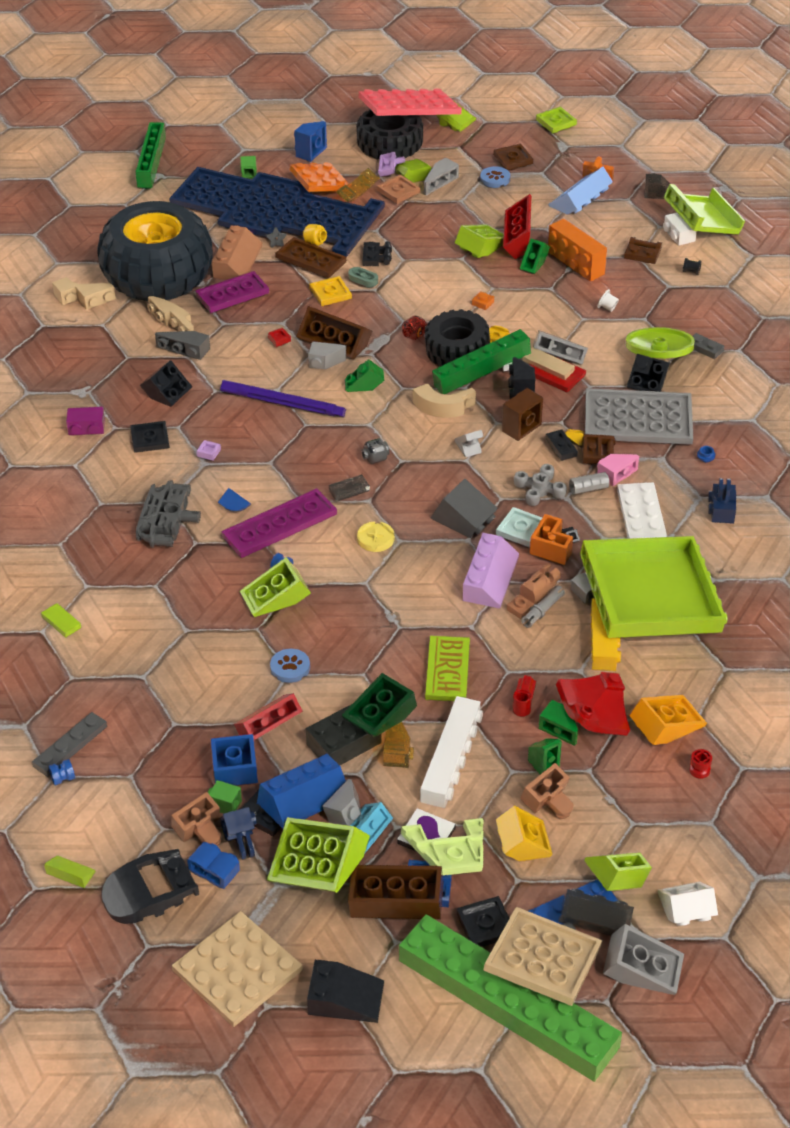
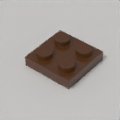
M522 144L494 149L493 155L503 168L507 170L533 164L532 156Z

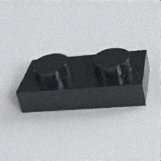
M562 429L546 434V441L561 461L577 457V449Z

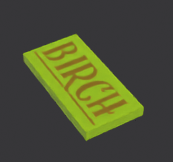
M430 636L425 700L455 701L457 696L466 698L469 637Z

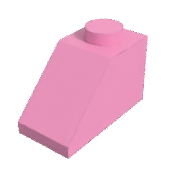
M610 454L598 462L597 473L606 472L609 477V484L615 486L638 470L639 456L632 454Z

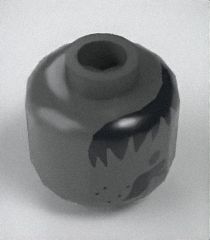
M377 438L365 442L361 453L364 460L367 459L370 464H375L386 460L390 451L387 442Z

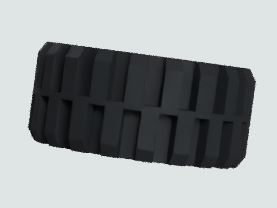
M470 310L444 311L439 316L433 317L425 328L427 356L439 367L490 343L487 321L479 314H474Z

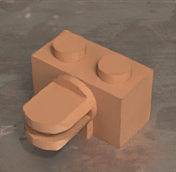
M554 763L524 788L520 799L534 813L546 805L556 817L565 819L569 817L574 807L573 802L562 792L566 788L570 777Z
M206 792L172 814L171 827L183 842L196 836L201 843L207 842L219 846L221 832L214 822L219 820L220 807Z

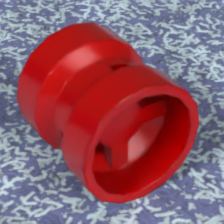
M697 749L692 752L689 772L693 777L703 779L709 776L713 759L709 751Z

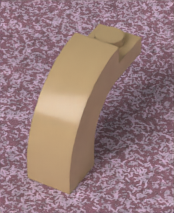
M429 384L413 389V404L422 412L436 417L450 418L464 415V409L474 406L476 402V391L473 388L452 395L440 394L434 391Z

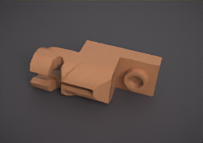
M549 563L542 567L521 585L520 595L507 604V611L522 619L530 611V608L534 604H538L547 595V591L556 585L561 576L560 571L555 568L549 573L551 568Z

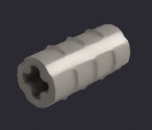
M606 472L570 478V491L575 495L609 488V477Z

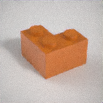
M544 514L530 538L531 555L563 565L566 564L572 554L573 536L562 533L563 519Z

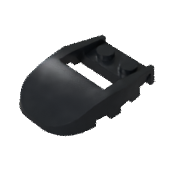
M179 849L143 855L114 871L103 885L102 901L113 920L122 924H133L143 921L144 917L161 916L166 909L175 906V908L184 903L183 898L194 893L195 897L198 896L199 889L182 859ZM151 864L154 866L159 865L172 891L153 898L139 870Z

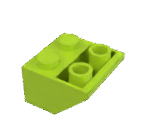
M640 852L585 857L584 859L585 863L607 891L642 888L652 869Z

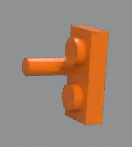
M598 156L594 163L584 161L582 177L604 167L613 181L614 167L603 165L602 158Z

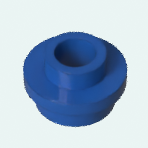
M702 446L697 452V457L703 462H710L715 459L716 454L710 446Z

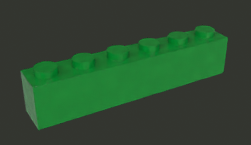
M149 123L135 171L138 188H153L166 140L165 123Z
M519 329L432 370L434 386L441 394H447L511 363L513 357L520 359L531 354L530 338Z

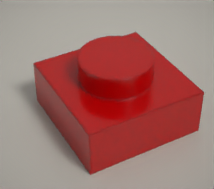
M283 327L268 333V339L276 347L291 342V336Z

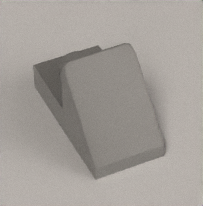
M482 430L454 439L465 457L482 452L478 441L479 438L484 437Z

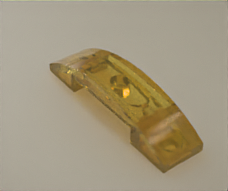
M367 168L350 184H345L338 189L337 193L350 203L370 189L379 180V177Z

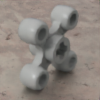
M550 464L542 465L540 473L534 474L533 477H529L524 471H518L514 475L516 487L524 488L527 486L531 488L526 493V503L530 506L538 505L540 497L546 496L547 493H551L556 499H562L565 497L567 490L563 482H550L554 477V467Z

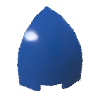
M230 488L226 490L218 501L219 504L231 511H243L251 505L250 502Z

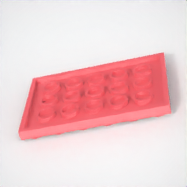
M437 88L430 91L427 89H420V91L406 89V91L392 89V91L365 89L364 91H359V98L376 116L461 114L462 108L441 89Z

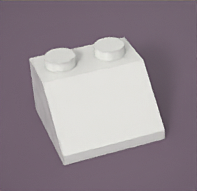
M702 882L657 890L668 920L676 923L677 926L690 924L689 921L698 919V921L711 920V916L718 915L714 888Z

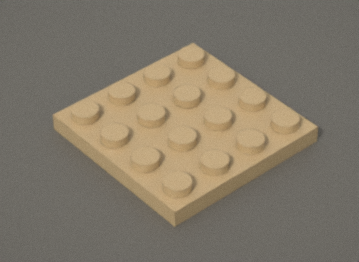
M516 907L486 960L483 971L572 1006L596 958L602 940Z
M240 911L172 965V971L228 1023L235 1027L303 971V965Z

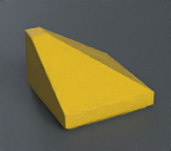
M567 429L565 432L567 437L582 446L585 432Z

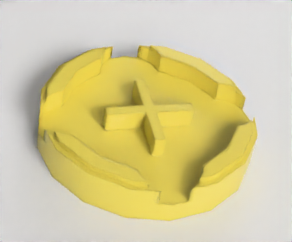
M375 522L366 523L359 528L357 534V541L361 548L371 552L384 551L390 548L395 540L394 530L390 525L380 522V524H375Z

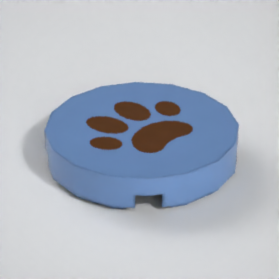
M488 167L481 171L480 181L487 187L499 188L500 185L506 186L510 182L511 174L502 167Z
M298 649L281 650L271 658V674L281 682H298L302 680V677L309 674V657Z

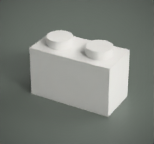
M678 213L665 215L664 231L671 236L678 246L695 242L697 231H693Z

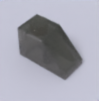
M646 174L644 198L664 199L663 197L670 183L660 174Z

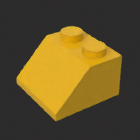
M515 805L496 819L497 831L502 842V850L506 856L517 861L547 858L553 855L542 819Z

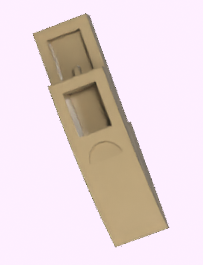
M154 296L148 297V310L156 316L159 322H162L166 327L172 325L178 331H194L191 324V315L183 308L165 299Z

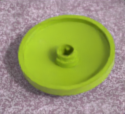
M664 327L643 328L632 331L626 336V348L629 351L651 358H676L685 356L694 350L695 340L693 336L677 329Z

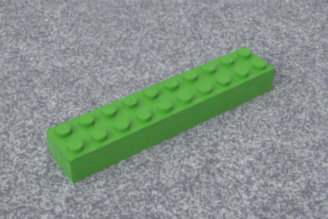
M427 914L399 945V961L593 1082L597 1080L620 1048L622 1032L575 1003L570 1006L483 971L490 952Z

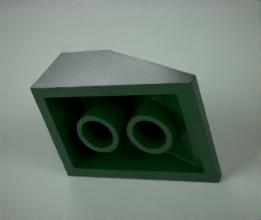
M381 673L342 714V718L369 735L376 737L404 721L417 707L414 691Z

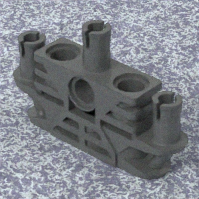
M173 480L168 481L166 485L156 487L155 484L151 485L136 527V539L138 541L143 539L150 543L152 548L155 545L173 547L182 521L200 523V511L186 510L188 506L187 496H190L191 485L177 484Z

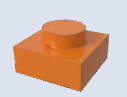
M480 291L472 299V305L487 310L494 303L495 297Z

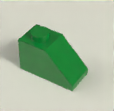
M530 238L520 270L535 274L545 263L550 246Z
M551 700L539 716V729L575 746L578 737V728L575 720L568 716L562 703Z
M546 738L540 742H535L529 747L528 761L540 775L554 763L560 767L562 741L555 738Z

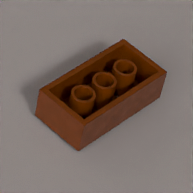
M357 865L351 873L348 897L350 917L422 919L427 914L433 919H441L444 885L442 866Z

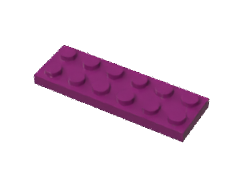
M316 488L221 531L222 537L240 558H243L337 515V508Z

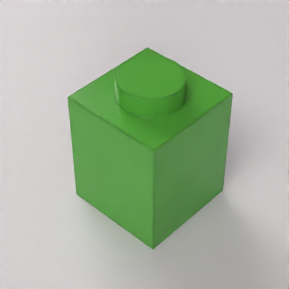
M256 156L241 157L242 177L253 179L256 176Z
M217 780L213 788L211 787L208 791V794L220 807V813L223 814L236 811L242 802L241 787Z

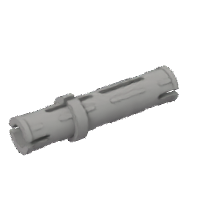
M555 586L522 617V624L529 620L524 626L530 628L538 619L543 618L545 612L564 596V589L558 593L562 587Z

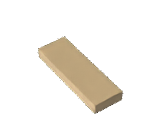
M531 347V354L522 357L524 362L564 380L575 370L574 365L534 347Z

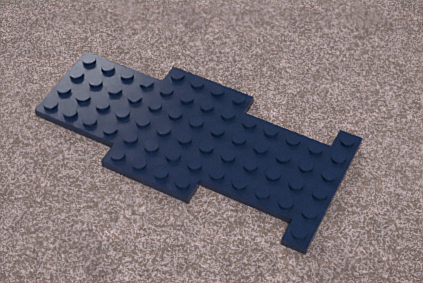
M197 167L169 198L171 203L221 216L218 219L219 226L230 228L231 225L246 227L254 235L263 237L271 234L275 227H277L279 232L284 231L303 236V230L307 225H322L327 232L325 242L335 244L332 252L346 257L385 207V201L372 198L369 199L365 206L315 195L312 192H308L299 181L258 172L253 179H248L202 167Z

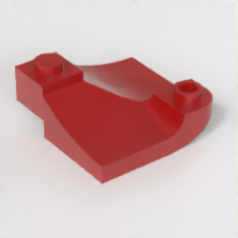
M601 672L599 675L588 678L558 679L556 687L564 708L571 719L592 732L625 736L629 734L630 727L624 706L625 686L620 674Z

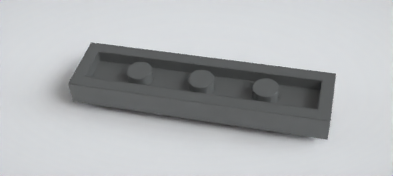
M91 712L32 761L33 767L45 776H50L49 765H59L62 761L70 759L107 728V721Z

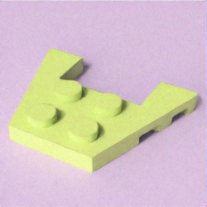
M483 818L464 820L463 828L467 836L427 840L421 824L402 826V836L430 866H442L443 875L482 871Z

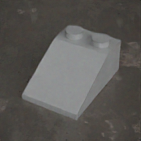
M624 924L611 934L603 974L623 984L675 995L677 994L684 953Z

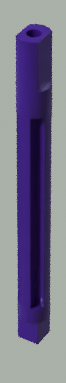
M222 380L220 387L222 392L329 416L345 417L346 408L336 406V404L228 380Z

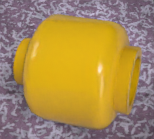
M309 224L303 230V238L305 242L319 246L326 241L327 232L322 225Z

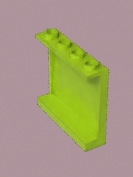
M669 184L663 197L693 231L739 234L745 223V220L715 188H712L709 196L683 194L675 184Z

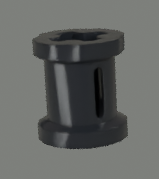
M685 258L683 272H694L696 275H699L702 261H692Z

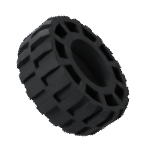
M369 109L359 117L356 124L359 148L367 156H372L375 159H380V155L395 152L396 158L403 156L407 158L414 155L423 144V122L419 115L376 116Z

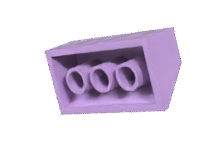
M482 533L463 583V601L501 608L519 558V553L502 536Z

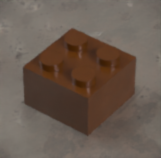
M526 388L509 401H506L503 404L502 432L519 441L542 425L543 397Z

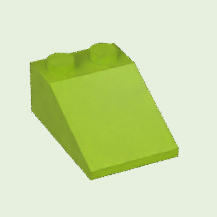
M487 224L461 225L455 244L459 245V248L464 251H470L474 257L481 258L482 256H489L503 246L504 233Z
M287 557L240 590L254 617L296 605L311 594L300 573Z

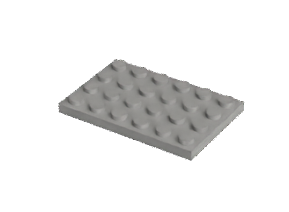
M586 388L585 434L611 435L615 437L616 441L693 444L691 393Z

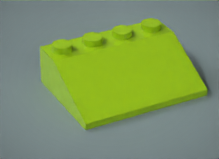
M287 817L267 881L337 893L364 857L370 835L355 826Z

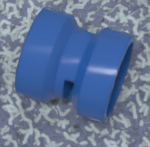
M69 759L62 761L59 765L52 764L48 766L55 786L61 784L63 780L71 781L75 779V773Z

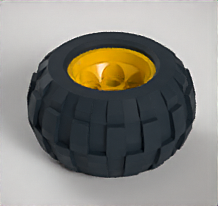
M147 201L126 207L108 220L103 227L102 234L100 233L97 254L101 271L117 291L126 294L128 297L148 301L149 296L171 300L192 291L194 287L202 282L212 262L213 248L206 225L203 224L202 219L193 211L171 202Z

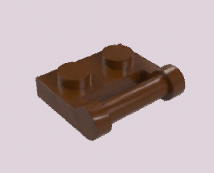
M630 237L624 259L656 264L662 249V242L654 243Z
M584 434L583 463L598 464L601 459L614 454L615 437L611 435ZM602 444L607 446V455H601Z

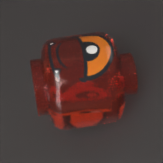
M412 316L403 322L402 333L406 338L416 340L425 334L427 323L422 317Z

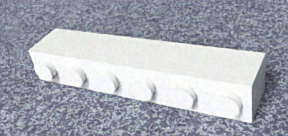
M456 697L420 789L421 803L445 808L448 800H452L454 794L453 786L459 782V770L465 766V754L471 750V738H475L478 728L476 726L477 722L481 723L483 711L480 710V701Z

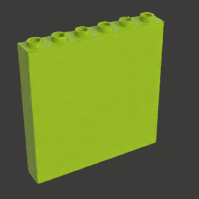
M694 536L583 540L580 556L608 638L721 633L723 631L724 625L727 624L728 620L727 614L723 611L722 601L717 596L716 586L711 581L710 571H707L705 559L700 553V546L696 543Z

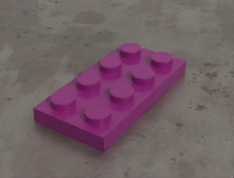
M255 271L195 291L197 298L212 313L268 294L269 287Z

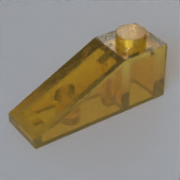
M402 722L386 731L383 766L409 768V760L414 759V747H411V738Z

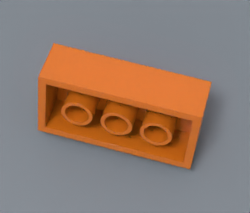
M564 218L549 225L548 246H550L549 253L590 282L605 275L607 247Z

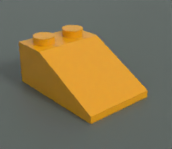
M684 695L641 698L630 714L635 725L653 745L670 743L705 727L707 724Z

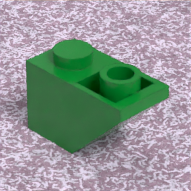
M368 359L360 364L353 373L347 375L345 378V390L347 392L373 391L385 381L383 369Z

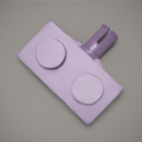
M395 152L380 155L378 170L380 177L394 174L395 166L405 163V157L396 158Z

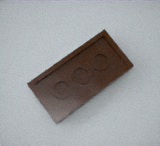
M295 237L275 252L277 259L327 278L331 277L347 262L346 256Z

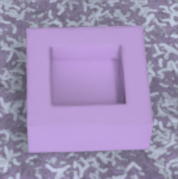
M204 440L197 450V457L214 461L221 450V445Z

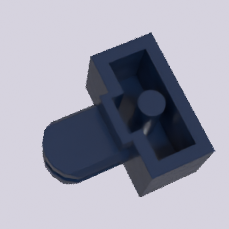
M719 478L718 484H713L712 491L708 492V502H711L708 506V514L711 515L712 522L734 524L736 515V485H731V479L729 478L726 479V484H723V478Z
M249 807L224 813L220 818V823L225 840L227 842L236 840L240 858L244 860L246 859L242 840L244 838L249 857H255L250 837L255 829L254 826L257 824L254 812H250Z

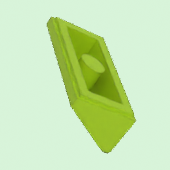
M58 855L47 861L44 865L46 874L82 888L86 887L96 872L95 869Z

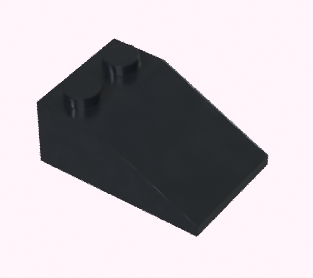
M315 959L307 997L308 1015L378 1023L384 980L339 962Z

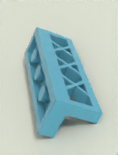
M382 802L365 804L361 809V815L350 825L370 835L365 853L393 819Z

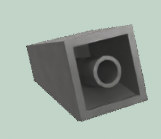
M464 479L441 501L430 518L471 538L475 533L479 535L483 531L485 523L489 525L496 517L494 513L498 508L468 480Z

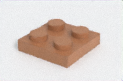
M398 175L377 185V191L398 204L420 193V187L402 175Z

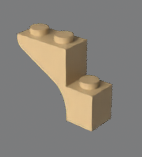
M67 277L52 282L54 296L62 305L78 300L88 310L116 299L114 286L110 283L77 284Z

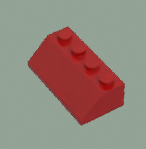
M530 194L505 210L503 248L514 259L524 256L529 244L532 201Z

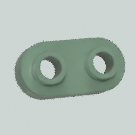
M353 267L348 271V278L355 283L368 288L378 284V275L374 272L360 267Z

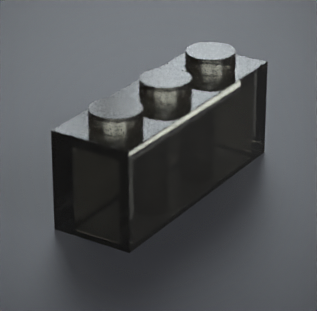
M567 889L558 922L571 923L576 927L611 936L624 924L631 925L634 907L628 906V903L624 901L613 902L606 900L601 895L591 896L584 894L579 889Z

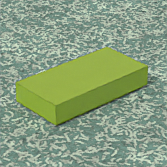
M58 603L41 612L42 618L65 638L81 628V623Z

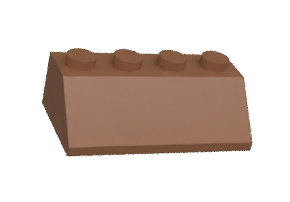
M231 225L212 261L213 278L228 280L249 273L263 246L262 242L246 227Z

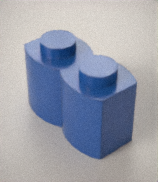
M203 842L187 860L188 869L192 873L207 879L210 883L221 889H225L240 871L238 858L232 853L221 852L220 848L213 843Z

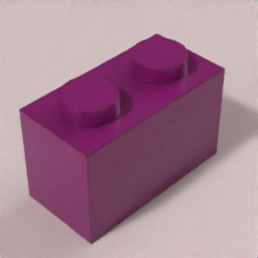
M103 407L68 408L66 420L68 435L104 434L105 416Z

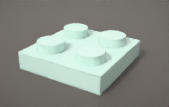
M513 507L496 529V535L530 547V538L542 517Z

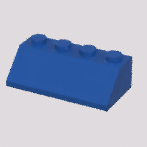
M325 754L261 783L257 803L284 829L287 817L304 820L323 811L322 806L346 780L341 766L328 754Z

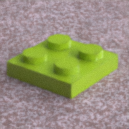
M562 107L536 115V120L551 133L577 125V119Z

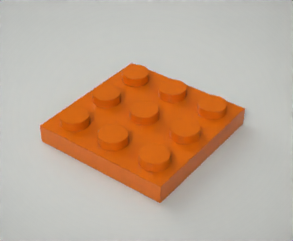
M331 163L290 164L289 170L308 192L349 191L350 184Z

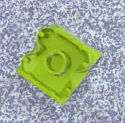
M462 108L461 114L436 115L439 119V125L450 126L452 130L459 132L476 120V117L464 108Z
M419 159L405 161V163L395 166V172L398 175H402L413 183L424 181L432 169L427 163Z

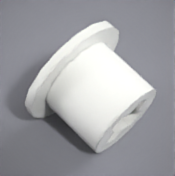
M608 289L601 297L597 307H604L612 312L619 299L611 295Z

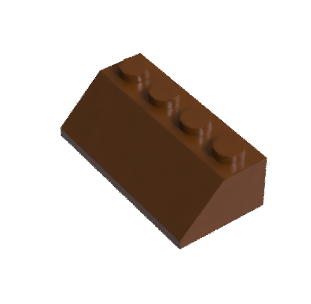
M308 306L296 337L310 343L321 342L346 345V357L355 359L367 347L373 331Z

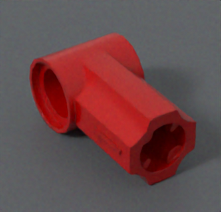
M524 675V677L519 678L517 689L513 694V712L517 716L525 717L531 713V704L536 688V680L532 676Z

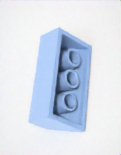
M601 167L582 178L548 205L567 215L572 212L576 214L583 209L582 205L585 207L592 202L590 199L594 200L599 197V192L603 193L608 190V185L613 181L605 168Z

